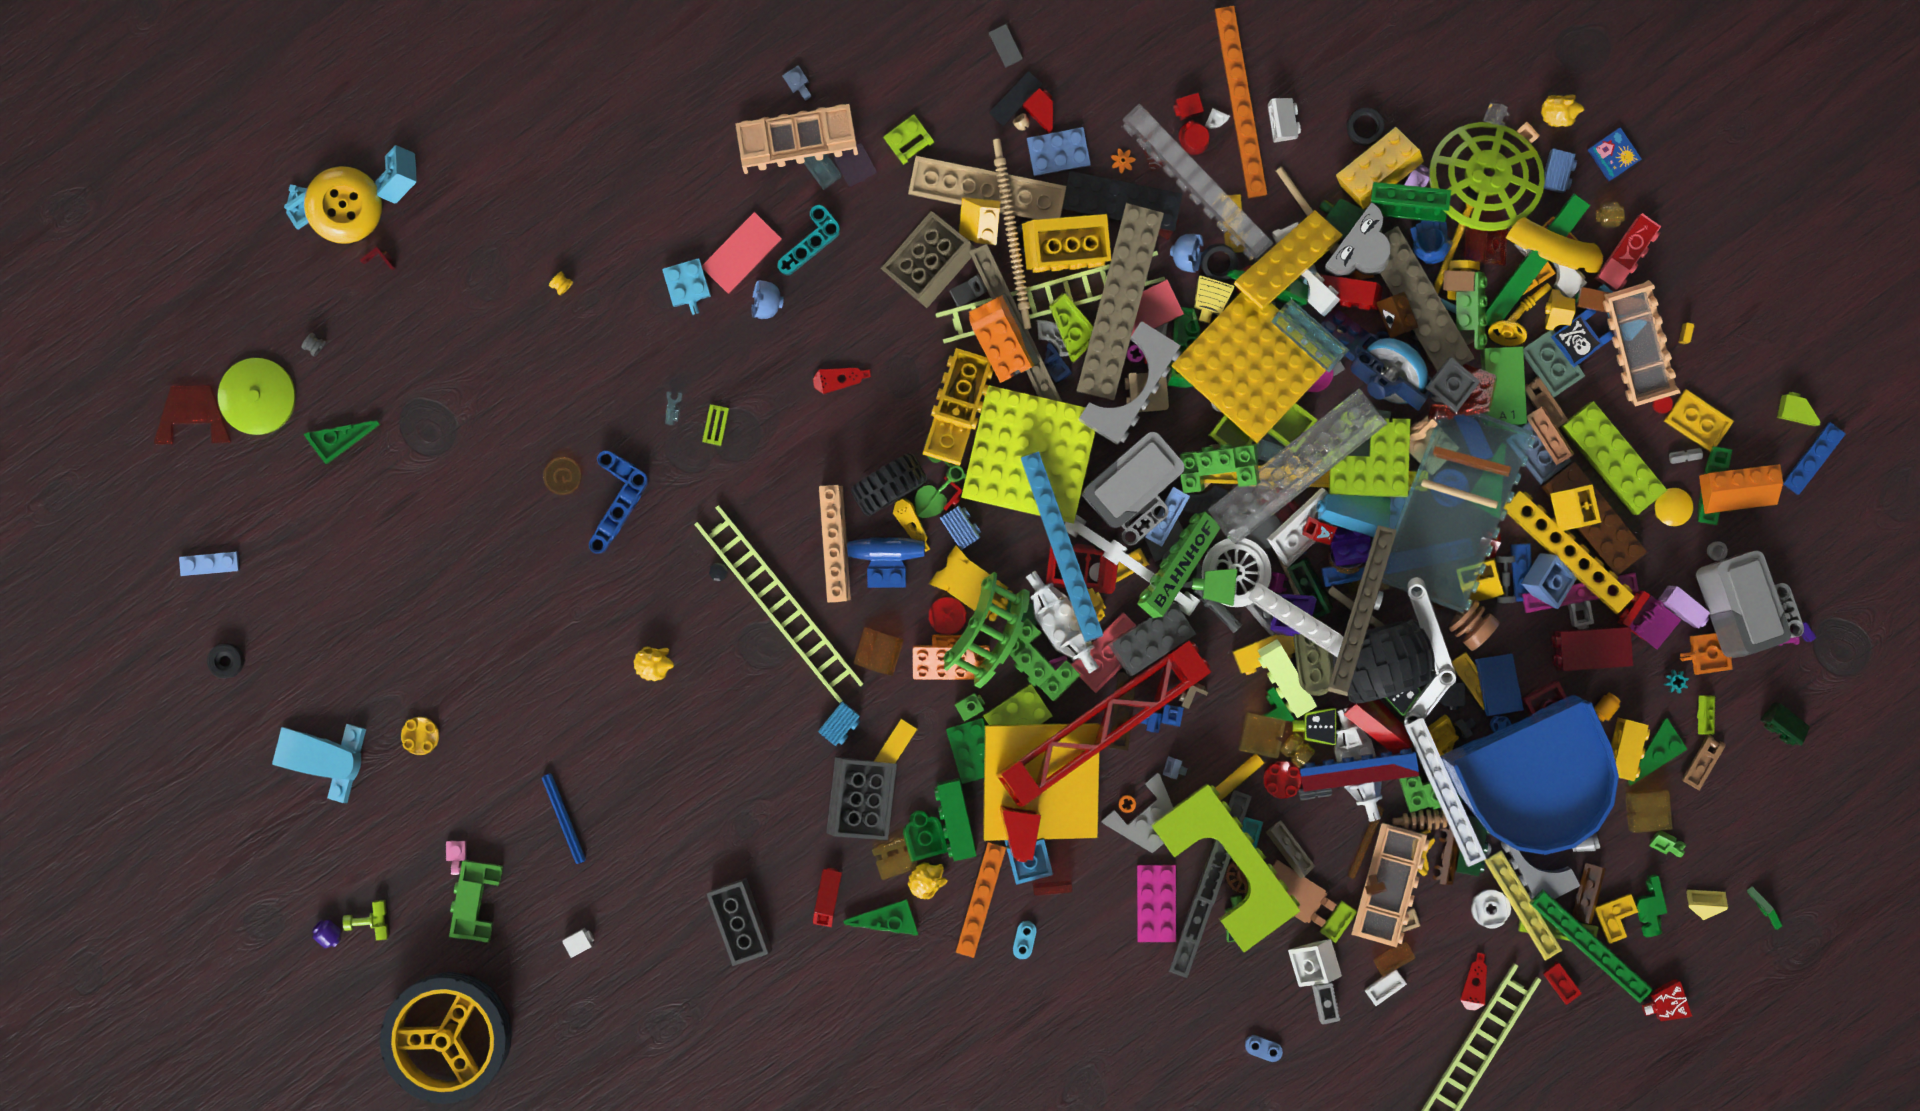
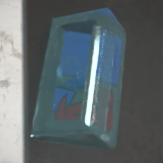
M823 154L822 160H816L815 156L804 157V164L823 190L842 177L827 154Z

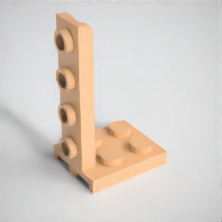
M1425 416L1421 422H1416L1410 427L1409 453L1433 475L1447 461L1434 457L1433 451L1435 446L1455 452L1459 447L1437 426L1438 424L1433 419Z

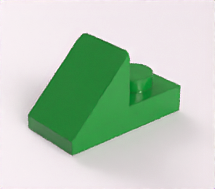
M1270 687L1267 689L1268 695L1265 697L1271 706L1275 705L1276 707L1263 715L1292 722L1294 718L1275 688Z

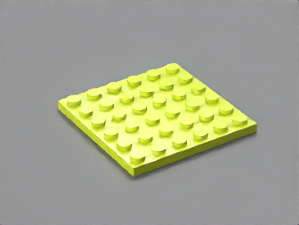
M989 385L982 406L961 498L1040 516L1021 462V457L1039 452L1063 521L1074 524L1095 435L1094 430L1079 421L1085 407Z

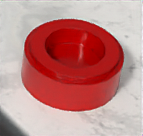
M1668 396L1653 401L1652 406L1657 413L1663 414L1672 409L1673 401Z

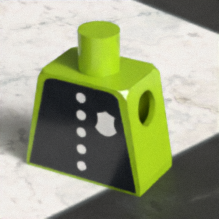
M1336 708L1313 710L1303 714V720L1292 721V732H1303V739L1307 741L1336 745Z

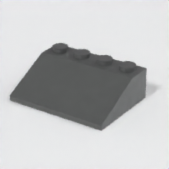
M835 757L826 833L838 837L888 840L897 764Z

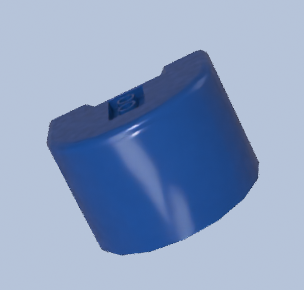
M1575 695L1566 697L1538 710L1519 722L1486 737L1473 740L1440 756L1456 792L1492 836L1519 851L1547 855L1575 848L1600 829L1615 803L1619 775L1612 746L1592 703Z

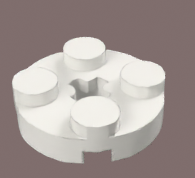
M1486 889L1474 896L1471 912L1474 919L1480 925L1487 928H1497L1502 926L1509 917L1511 905L1503 893L1494 889ZM1488 904L1496 906L1492 914L1486 911Z

